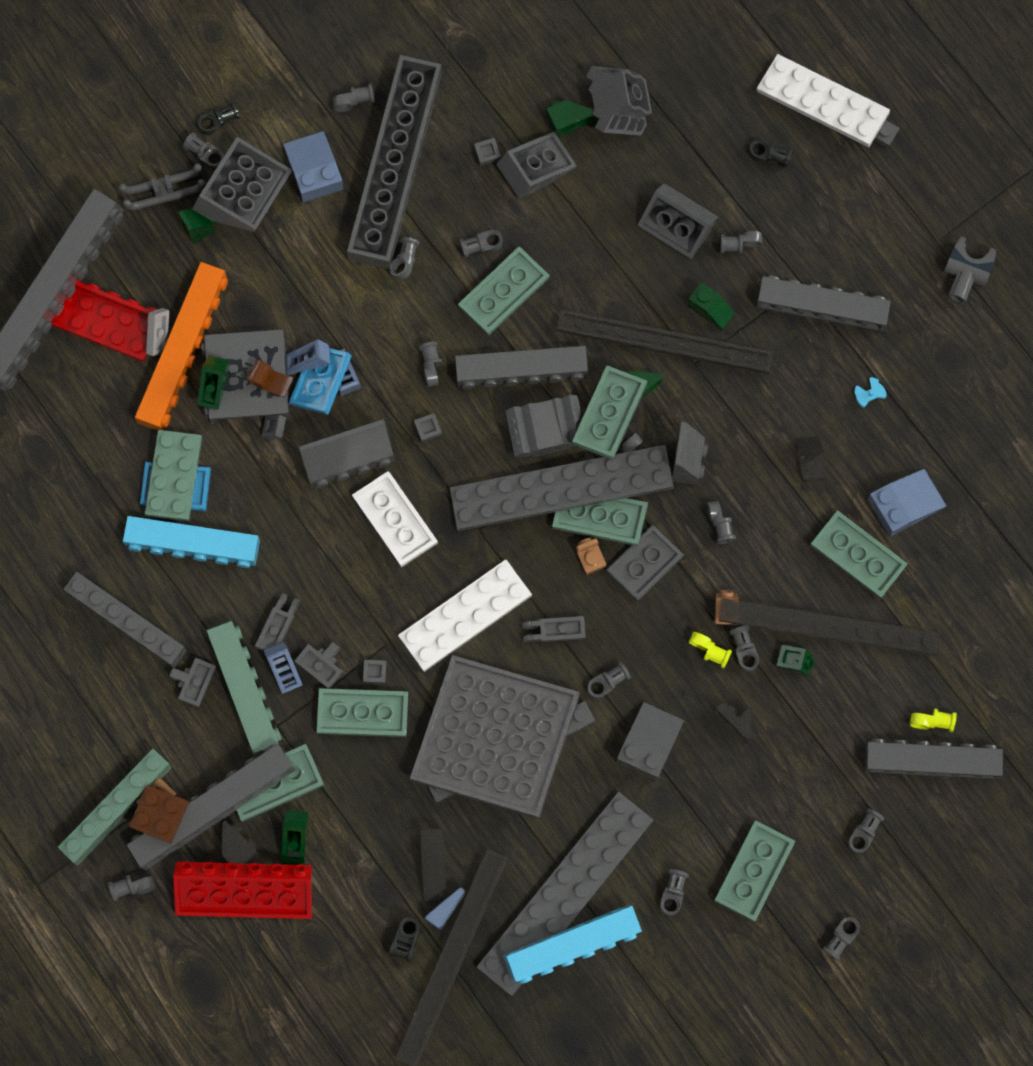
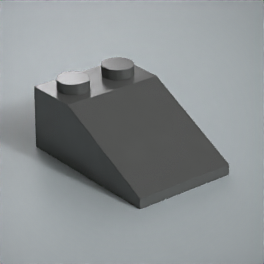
M555 132L507 151L497 163V166L519 199L537 192L577 167Z
M681 422L672 481L697 485L699 478L703 479L705 466L701 465L702 457L706 458L708 445L704 444L705 437L686 422Z
M643 702L616 763L657 781L684 720Z

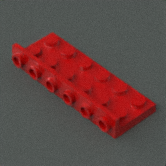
M79 279L75 284L76 290L70 298H66L63 303L64 308L58 316L55 315L51 321L52 326L144 363L148 355L146 354L148 313L157 309L149 306L144 308L139 306L140 303L133 299L124 300L115 292L108 291L106 293L101 291L97 285L92 283L86 285L81 283Z
M176 862L173 875L175 915L311 919L312 866L302 864Z

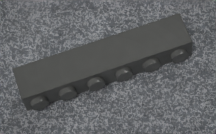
M767 276L762 278L756 308L884 332L891 301L886 300L882 296L869 297L861 292L847 293L843 292L840 288L826 289L822 288L819 284L805 285L797 280L784 281L776 276Z
M586 346L455 356L457 385L463 389H473L478 385L490 388L504 383L507 386L518 385V382L538 384L543 380L555 383L569 378L572 381L583 380V377H587L588 374Z
M76 572L63 589L69 597L172 669L177 666L187 651L183 645L80 573Z
M872 739L865 746V772L1000 779L1003 776V749H997L996 745H983V748H974V744H961V747H953L952 743L941 742L938 743V746L930 745V742L926 741L907 744L905 740H894V743H885L884 739Z

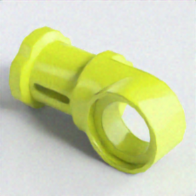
M693 632L689 640L691 645L707 652L704 660H711L720 664L721 668H725L732 650L726 651L715 646V643L710 638L697 632Z
M935 708L932 715L912 713L910 726L924 730L939 727L953 732L957 713L938 712V709Z

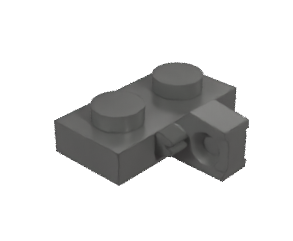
M334 642L326 650L321 648L319 651L308 644L295 660V663L328 689L343 674V671L335 665L338 660L334 657L341 648Z
M195 658L191 669L185 668L184 672L173 668L170 678L178 681V687L182 688L178 700L199 708L216 666Z

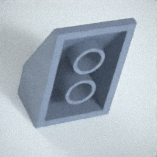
M324 131L283 144L303 202L344 190L341 175Z
M925 469L871 493L867 500L889 538L946 507Z

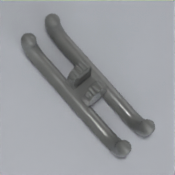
M197 163L191 170L170 176L169 174L164 175L163 178L159 179L153 178L151 181L133 186L120 184L119 191L122 194L132 195L154 189L156 195L135 202L126 199L123 201V206L128 210H139L200 193L206 186L204 179H200L198 184L176 191H173L172 184L198 176L202 171V166Z

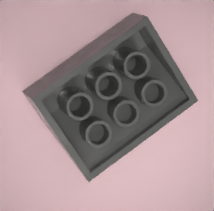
M236 137L199 195L193 210L211 221L255 232L292 170Z
M384 419L299 447L311 488H323L328 485V482L337 480V482L344 481L349 478V475L355 473L362 475L368 473L371 468L377 466L379 468L387 467L394 461Z

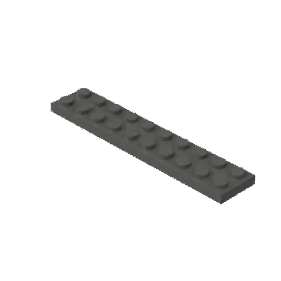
M666 445L616 454L613 460L601 457L450 487L458 531L674 489Z
M618 792L480 962L477 969L512 997L522 984L519 981H512L503 955L566 930L654 820Z

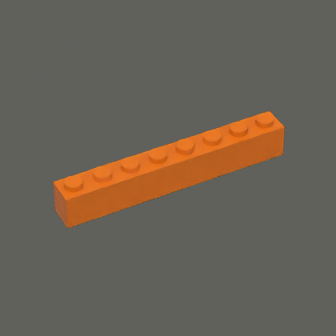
M200 262L136 413L135 419L137 424L156 431L163 430L164 427L168 426L171 419L169 413L172 407L175 408L178 403L179 395L177 394L180 387L184 388L188 376H186L188 368H192L195 363L196 356L194 354L196 349H200L201 343L204 341L202 336L204 330H208L211 325L212 317L210 316L212 311L217 310L220 298L218 297L221 290L225 291L228 279L225 270Z

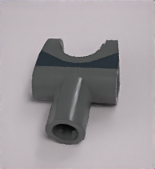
M963 236L956 243L944 272L955 276L948 293V298L957 303H966L973 283L985 287L996 255V249L991 247L989 252L981 259L969 257L965 250L966 237Z

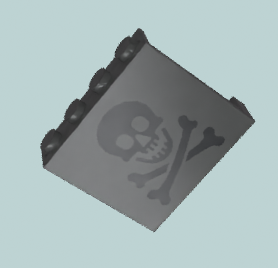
M283 329L205 335V342L201 343L202 355H206V359L210 355L230 360L228 378L219 409L205 407V416L210 419L211 425L215 424V419L281 415L286 417V419H290L288 391L285 397H281L246 381L255 360L265 362L274 371L287 375Z

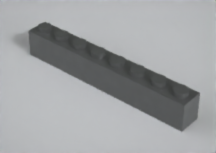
M279 744L268 746L263 750L264 754L258 758L253 757L247 760L243 768L238 771L233 770L225 776V780L219 784L218 782L213 783L206 789L207 792L201 796L196 795L189 799L188 807L171 844L147 834L139 833L131 839L132 842L127 846L140 868L148 870L296 771L284 749Z

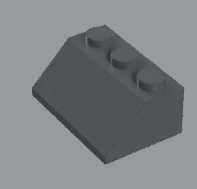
M664 183L653 194L638 226L692 259L709 235L718 216Z

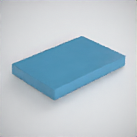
M329 348L330 363L302 371L289 404L328 415L352 355Z
M145 462L140 500L141 506H146L153 462ZM198 466L191 508L193 511L206 512L211 475L210 467Z

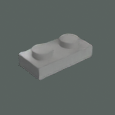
M164 308L148 313L146 354L151 356L161 354L168 340L169 310Z

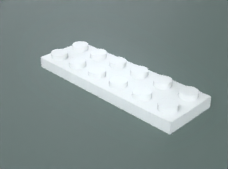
M777 54L757 87V92L867 147H870L890 113V109Z
M504 560L400 633L398 637L423 672H425L526 601L532 594L508 561Z

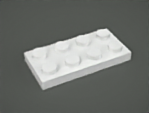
M389 471L352 495L401 567L438 544L434 535Z

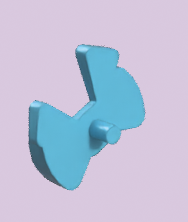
M870 377L871 389L868 391L863 390L859 386L855 387L856 401L862 408L871 400L886 398V391L879 383V379Z

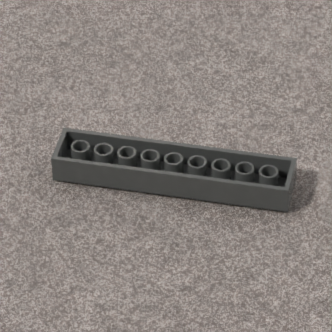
M403 55L399 57L347 250L348 260L390 270L442 75L441 64Z
M96 189L92 191L0 332V389L5 392L13 387L17 380L15 378L19 371L24 370L28 364L27 358L31 352L34 353L38 349L40 338L51 329V321L55 315L58 316L64 308L63 303L66 298H70L76 290L75 284L79 279L82 280L88 271L87 266L91 261H95L100 253L98 249L102 243H106L111 237V229L114 225H118L123 218L122 213L124 210L115 201Z

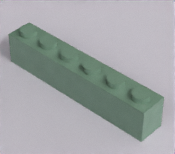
M232 621L207 630L253 754L257 757L264 754L263 750L268 746L279 744L278 741H281L282 738L278 728L273 729L270 722L274 720L270 707L265 708L262 701L266 699L262 686L257 688L255 680L259 678L255 667H249L247 659L251 657L247 647L241 646L239 639L243 638L240 628L239 626L234 627Z
M152 749L58 848L78 866L137 805L136 801L142 797L146 786H152L156 780L162 779L172 768L170 764Z

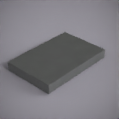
M652 525L641 535L639 546L631 545L606 572L638 602L684 557V554Z

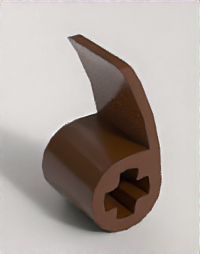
M255 360L246 378L248 383L281 397H285L293 380V377L274 371L270 365L260 360Z

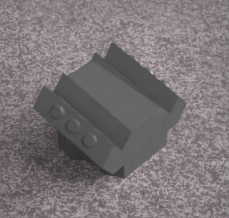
M591 66L586 77L593 81L588 90L593 98V115L600 118L595 128L603 133L642 135L647 125L645 117L652 114L646 79L630 69Z
M568 395L564 398H553L548 401L532 404L528 403L522 407L514 406L506 410L515 457H537L569 450V447L576 446L572 444V441L582 421L578 396Z

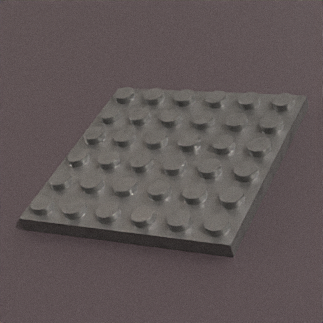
M452 655L410 780L539 819L580 692Z

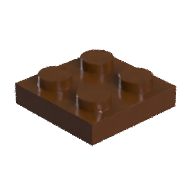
M147 785L129 827L171 844L189 802Z

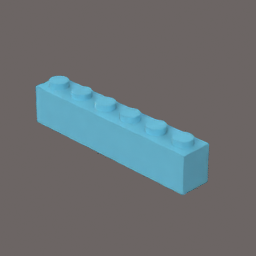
M128 516L123 543L128 547V550L136 552L145 549L150 550V553L156 555H163V552L172 553L171 556L176 558L191 556L197 561L205 562L206 559L215 560L217 564L228 565V562L237 563L238 567L250 568V565L256 566L260 539L257 535Z
M626 905L503 955L512 981H519L520 984L531 981L532 976L540 973L542 976L553 972V967L561 964L562 967L573 964L574 959L582 956L585 959L595 955V950L603 948V950L613 948L616 946L615 942L622 939L624 942L637 938L636 934L642 932L633 906Z

